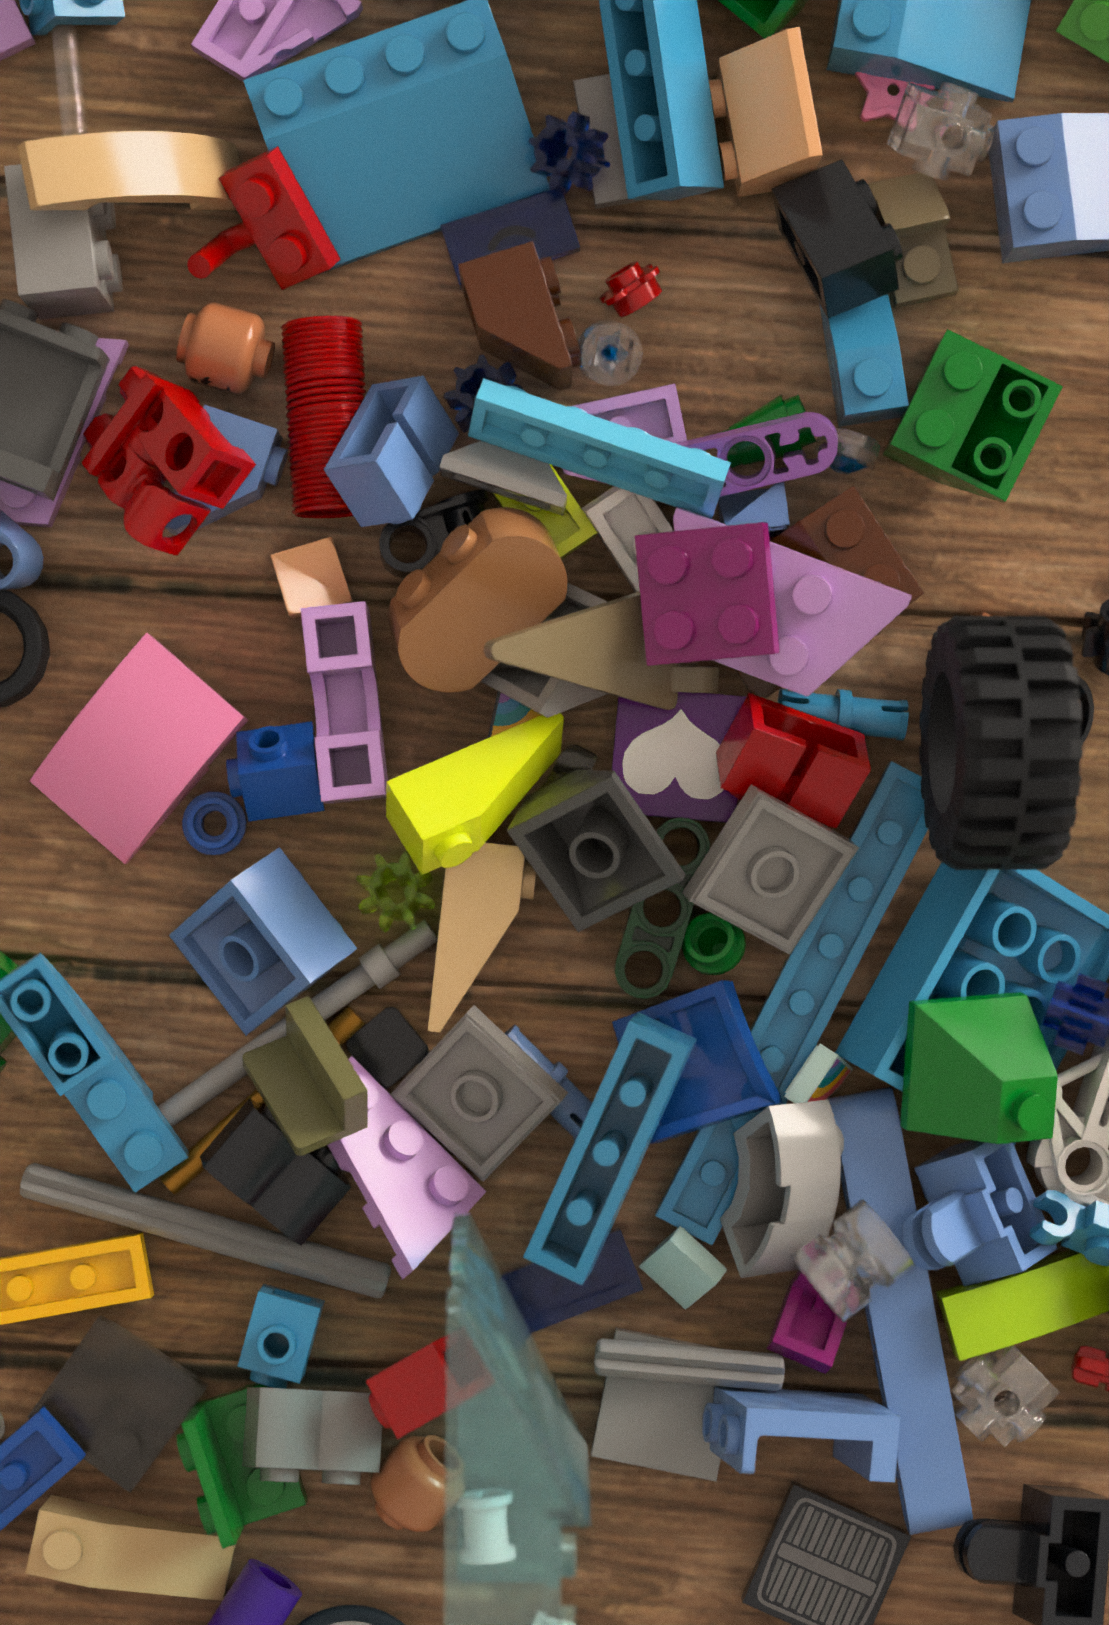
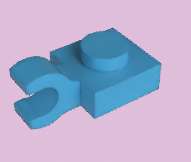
M1047 1190L1034 1199L1033 1206L1048 1212L1054 1220V1224L1042 1220L1030 1229L1029 1236L1034 1241L1047 1246L1055 1245L1061 1241V1246L1084 1254L1085 1258L1090 1262L1109 1266L1108 1204L1096 1200L1086 1207L1072 1201L1067 1195L1056 1190Z

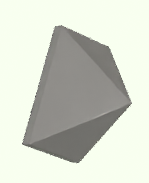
M483 441L449 452L442 457L439 468L443 477L563 516L567 505V495L548 463Z

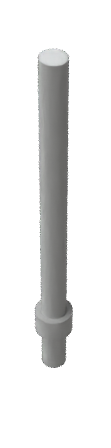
M424 919L383 948L379 943L358 958L361 963L359 966L311 999L323 1020L325 1021L374 985L381 989L401 975L399 968L438 941L437 935ZM286 1017L157 1106L172 1127L245 1077L247 1072L243 1067V1054L286 1036Z

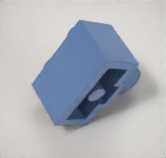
M970 1140L950 1146L914 1167L922 1186L924 1197L929 1204L917 1210L905 1220L902 1225V1234L906 1252L912 1262L920 1269L937 1270L955 1264L965 1287L1023 1272L1058 1249L1056 1244L1051 1246L1042 1245L1029 1236L1030 1229L1042 1220H1045L1042 1211L1033 1206L1036 1197L1013 1143L993 1144Z

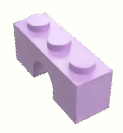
M365 601L301 608L307 673L311 679L315 706L316 737L314 739L321 802L332 804L386 798L388 775L370 608Z

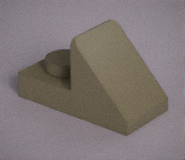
M930 170L869 183L868 185L877 206L878 213L875 217L881 226L887 223L891 224L903 251V260L896 262L899 289L891 292L894 309L955 296L959 289L945 231L951 218Z

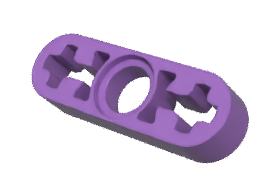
M803 412L676 443L687 448L701 449L705 452L707 449L716 448L717 458L728 461L727 454L730 448L741 441L753 442L762 449L765 463L759 472L744 476L736 473L729 467L720 497L824 471L832 464L836 457L838 434L833 423L824 415L816 412ZM804 427H811V432L815 437L825 436L827 443L819 446L817 458L807 459L804 450H795L783 455V461L787 467L779 469L774 467L776 452L768 436L769 434L780 433V446L798 441L800 429Z

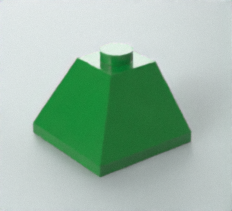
M1015 992L909 1001L900 1127L909 1131L993 1144L1053 1138L1058 1075L1027 995Z

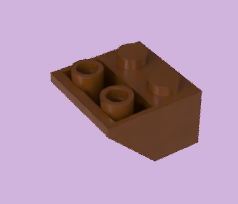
M530 241L458 264L462 292L480 349L558 390L571 387L572 368L580 366L578 355H581L570 317L558 320L554 307L561 305L559 298L561 289L550 255L539 259L534 242Z

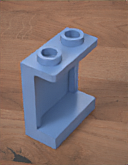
M714 1386L713 1403L705 1405L702 1419L704 1441L710 1442V1451L741 1474H754L757 1440L760 1436L834 1439L832 1456L868 1481L895 1483L900 1416L863 1394L787 1389L767 1391Z

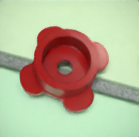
M637 261L627 264L605 280L609 290L604 292L599 297V300L602 304L606 303L607 306L612 305L620 318L637 311L663 291L655 278L660 273L657 266L653 267L652 264L641 268Z

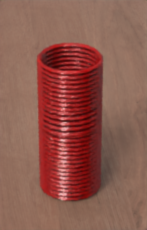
M312 316L287 321L280 327L283 331L281 333L283 337L281 341L284 350L282 352L284 356L283 367L285 369L283 373L286 375L284 377L286 381L284 385L287 388L284 392L287 395L285 401L288 403L285 407L288 411L286 413V418L288 419L286 423L289 426L287 428L289 432L287 435L289 440L287 442L290 445L288 447L290 451L288 455L291 458L289 460L291 464L289 468L292 470L289 474L292 476L290 481L293 483L290 486L293 489L291 491L293 495L291 500L294 502L291 506L294 508L292 513L296 517L319 519L353 516L324 471L326 464L362 403L364 395L367 393L363 389L366 386V383L363 381L366 375L363 372L365 370L363 366L365 364L363 360L365 356L362 353L364 351L362 347L364 345L362 341L363 335L361 334L363 332L361 328L362 322L353 317Z

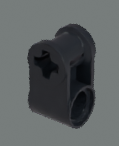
M479 489L462 493L440 501L431 507L419 510L413 520H408L401 524L387 523L379 539L380 557L386 570L395 577L402 579L414 570H422L441 551V547L448 535L457 527L465 525L463 517H466L470 523L481 511L486 510L484 504L489 500L487 491ZM404 532H412L419 535L426 544L425 554L414 563L398 561L393 557L389 549L391 541L395 536Z

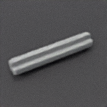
M602 1338L597 1341L595 1346L594 1370L599 1376L778 1391L781 1390L784 1382L785 1362L781 1355L774 1353Z

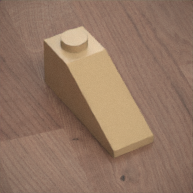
M485 843L480 850L472 853L466 861L445 870L427 1031L441 1032L519 913L521 899L533 900L536 872L530 863L525 860V856L518 846Z
M51 1495L38 1512L25 1574L89 1588L222 1601L225 1597L236 1545L222 1549L217 1533L207 1535L205 1529L201 1527Z

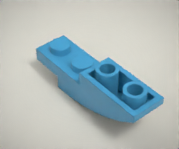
M41 952L0 979L1 1015L59 1096L65 1094L135 1193L189 1158V1150L153 1101V1092L93 1012Z

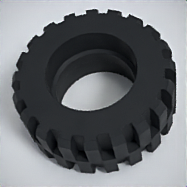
M954 616L938 626V631L933 634L931 639L932 648L927 653L925 663L926 675L923 678L921 692L923 700L919 729H921L919 764H921L922 774L920 784L921 796L924 799L925 825L929 828L931 848L935 850V856L939 861L955 870H1041L1047 868L1063 856V851L1069 845L1071 840L1070 829L1075 825L1077 816L1076 800L1077 796L1080 795L1081 786L1079 772L1083 751V739L1080 737L1082 708L1081 701L1078 699L1077 688L1079 680L1077 668L1073 667L1072 660L1074 654L1071 644L1066 641L1064 630L1045 616Z

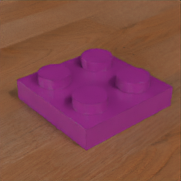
M768 522L634 535L647 666L780 653Z

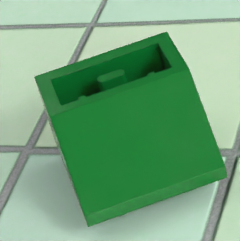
M947 329L939 340L908 402L909 406L901 416L882 455L937 483L1005 503L1063 386Z

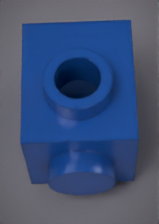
M312 721L275 727L266 726L259 729L236 732L237 758L226 760L227 777L232 798L243 796L249 822L325 811L324 803L321 802L314 739L315 732Z

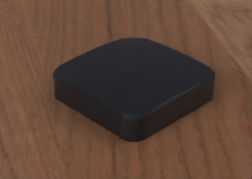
M395 1007L385 1008L347 1041L348 1051L384 1089L391 1087L419 1064L429 1053L427 1044Z

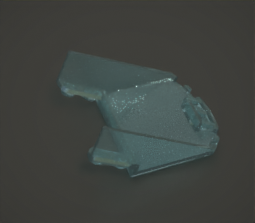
M455 1213L451 1233L452 1252H450L449 1275H452V1289H448L445 1625H575V1605H561V1577L575 1578V1534L561 1533V1527H590L587 1442L471 1213Z

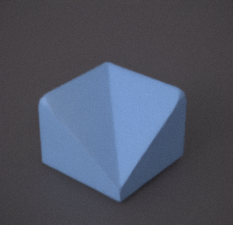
M784 482L776 483L766 489L738 492L719 497V518L723 524L730 526L768 522L769 537L778 536L790 526Z

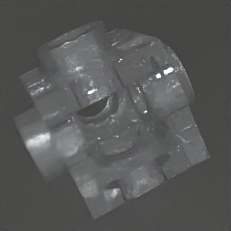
M942 81L938 92L908 82L887 144L898 154L915 159L912 169L942 180H948L951 171L971 176L975 162L981 163L990 150L994 136V127L989 123L993 114L979 104H976L977 92L965 87Z
M1014 1345L990 1352L988 1355L982 1354L969 1358L955 1374V1378L959 1383L951 1390L963 1404L955 1415L981 1442L992 1434L1004 1447L1014 1438L1019 1443L1029 1438L1046 1419V1415L1042 1410L1060 1394ZM1007 1390L1002 1400L994 1402L998 1393Z

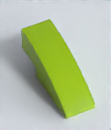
M1067 1250L1046 1256L1020 1273L965 1287L962 1284L937 1291L936 1296L953 1354L959 1361L1040 1337L1109 1311V1266L1094 1264L1087 1260L1084 1254L1074 1250Z

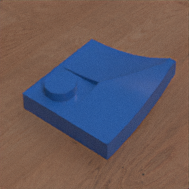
M721 980L639 1011L650 1018L697 1039L650 1144L662 1143L715 1124L764 1110L768 1106L783 1104L781 1095L755 1044L733 981ZM638 1012L612 1021L618 1044L629 1020Z

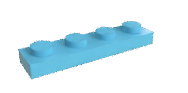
M484 378L475 398L468 437L674 507L684 508L710 519L714 515L731 462L713 457L701 449L687 448L652 436L642 429L625 427L590 415L580 408L563 406L528 394L518 387L502 385Z

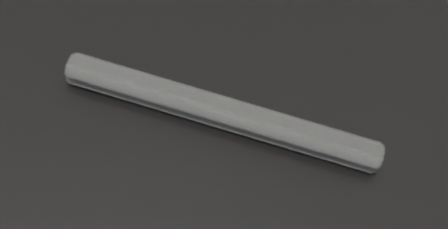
M32 1163L26 1167L20 1183V1195L23 1198L373 1298H381L384 1295L391 1274V1267L384 1262L307 1240L300 1246L285 1234L139 1192L135 1193L132 1190L38 1163Z

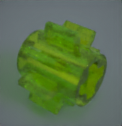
M406 851L401 855L399 863H386L380 854L375 855V863L378 868L373 872L372 876L357 875L356 878L358 884L370 893V897L358 904L361 913L370 914L378 909L381 913L379 926L383 932H387L391 928L393 921L405 920L411 930L416 929V921L413 915L417 913L420 907L434 909L435 906L433 899L423 894L420 889L433 880L431 872L421 875L419 871L413 874L411 871L412 858ZM392 880H397L401 887H406L404 889L406 900L401 904L395 905L390 897H386L388 892L385 885Z

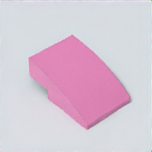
M146 632L77 715L39 766L30 782L121 862L127 864L209 771L208 766L235 737L236 732H239L249 720L159 641Z

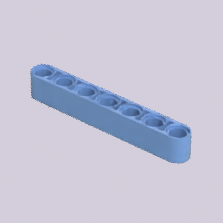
M888 1087L828 1098L835 1123L840 1128L844 1138V1149L840 1156L841 1182L860 1285L864 1287L862 1296L882 1405L900 1416L895 1476L908 1535L962 1526L967 1521L973 1520L972 1508L928 1270H922L912 1262L903 1242L902 1225L917 1209L893 1089Z

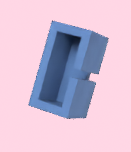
M424 375L373 384L326 464L324 471L361 527L386 523L401 524L408 520H413L421 509L422 502L434 482L432 477L440 471L439 466L442 457L450 452L459 432Z

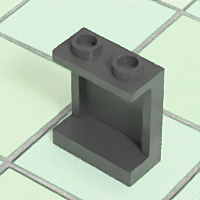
M2 299L0 304V480L54 501L110 359L101 348L95 346L99 338L95 334L62 322L59 331L36 323L39 314L34 310L19 303Z

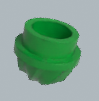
M711 912L699 915L689 923L682 942V950L687 962L696 971L706 975H720L732 970L741 961L746 948L744 931Z

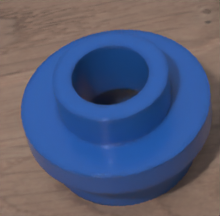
M207 792L194 798L185 809L182 819L183 833L189 844L197 851L207 855H222L235 849L242 841L247 827L246 815L240 803L230 795L222 792ZM214 811L221 812L227 821L225 831L218 836L209 835L204 828L206 816Z

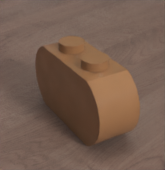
M501 507L481 511L468 525H461L454 529L445 539L441 551L422 570H414L403 579L396 591V595L390 601L388 621L402 666L415 682L433 691L446 693L473 689L500 663L485 656L484 645L487 641L542 623L564 602L568 585L566 570L548 529L539 519L528 512L515 508Z

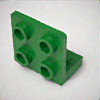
M253 1383L196 1402L182 1422L184 1432L176 1435L177 1447L184 1468L188 1473L197 1471L204 1495L197 1497V1507L202 1525L207 1535L217 1533L222 1549L236 1545L245 1525L304 1506L308 1501L300 1473L299 1482L260 1481V1468L242 1466L247 1387L271 1388L259 1383Z

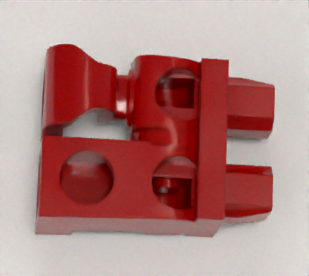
M133 366L130 367L118 384L120 394L125 399V403L117 414L113 416L104 413L94 417L84 431L83 436L91 450L81 463L90 475L98 477V483L109 500L117 506L124 508V527L132 538L147 547L178 556L211 512V509L200 502L172 493L169 488L163 486L165 481L168 480L180 495L224 509L256 466V463L243 449L235 447L228 442L210 421V415L199 404L200 401L191 390L168 382L156 373ZM183 514L191 515L188 526L181 533L171 537H163V530L172 519Z

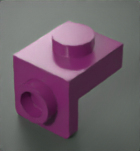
M804 1263L789 1283L766 1349L826 1374L833 1365L852 1308L859 1302L864 1287L851 1281L849 1275L836 1266L826 1263L814 1265Z

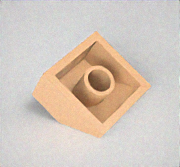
M800 27L783 30L718 59L716 79L709 80L714 119L723 117L727 141L718 143L722 176L724 181L735 180L737 197L772 192L771 188L817 170L823 154Z

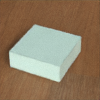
M681 1226L655 1247L639 1265L651 1279L685 1310L712 1289L728 1270Z

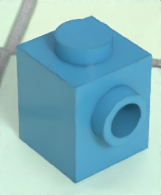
M263 1284L257 1293L237 1367L251 1370L249 1379L265 1386L286 1389L288 1381L300 1384L306 1372L325 1300Z

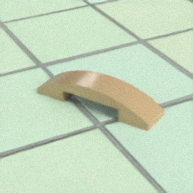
M125 131L51 137L24 141L18 145L30 210H87L98 203H189L191 210H236L219 180V177L226 171L240 164L237 146L226 140L180 132Z

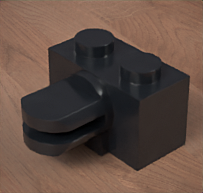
M1023 1484L1020 1521L977 1518L964 1523L956 1534L953 1545L954 1559L963 1573L983 1584L1014 1586L1012 1614L1034 1625H1103L1109 1563V1498L1084 1488Z

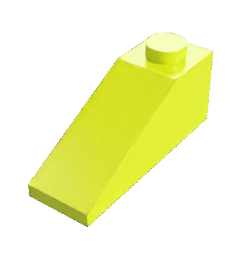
M561 713L548 718L540 715L386 781V818L421 875L439 867H455L466 861L472 853L480 850L561 754L564 717Z

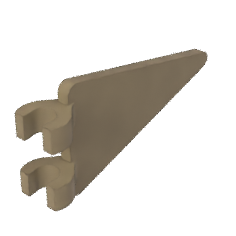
M640 591L491 639L484 645V654L488 659L664 710L675 708L678 692L717 693L719 688V667L698 666L697 663L647 666Z

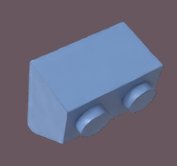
M280 847L231 879L169 935L245 1036L357 950V947L344 932L340 923L331 915L304 880L300 871L294 867Z

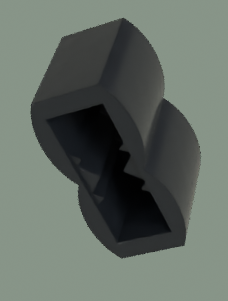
M251 1098L247 1100L199 1156L206 1171L300 1246L303 1245L351 1189L347 1177L342 1173L343 1170L340 1169L327 1145L303 1156L296 1155L268 1107L265 1106L263 1108Z

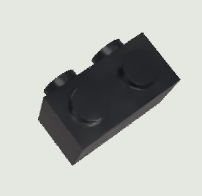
M843 159L771 188L779 231L828 319L899 289L896 262L903 260V251L897 234L890 223L883 226L879 224L875 217L878 213L876 202L869 185L864 179L855 182Z

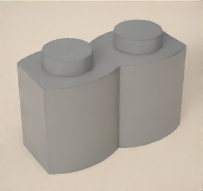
M247 1387L242 1466L260 1468V1481L299 1482V1469L322 1470V1483L360 1485L361 1472L380 1473L382 1425L370 1407L369 1394L371 1393Z

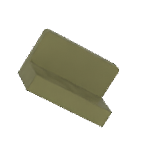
M309 995L285 1005L286 1036L248 1051L242 1056L245 1071L293 1151L298 1156L308 1154L368 1127V1090Z

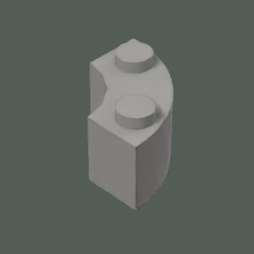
M829 1100L768 1106L733 1133L739 1157L738 1184L732 1203L720 1217V1221L740 1278L799 1270L804 1263L810 1262L822 1244L827 1241L839 1198L841 1180L840 1156L844 1149L843 1134L835 1123Z

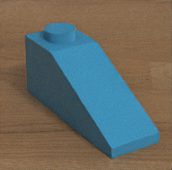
M888 294L829 319L820 305L838 427L901 418L909 403L900 345Z

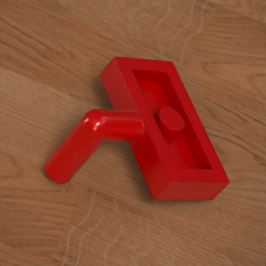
M277 146L229 169L219 177L221 184L243 222L221 231L188 259L187 267L194 277L204 279L232 255L256 244L281 290H284L331 269L341 258Z

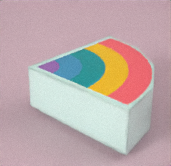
M820 1043L819 1046L816 1045L788 1086L784 1097L793 1103L827 1100L841 1086L853 1068L838 1054Z

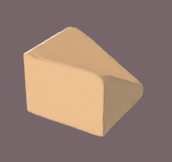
M332 537L270 555L288 615L292 620L301 618V608L353 602L337 547Z

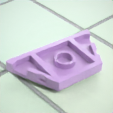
M677 507L673 515L674 531L728 526L681 507ZM770 541L780 653L716 659L713 661L808 697L907 608L912 595Z

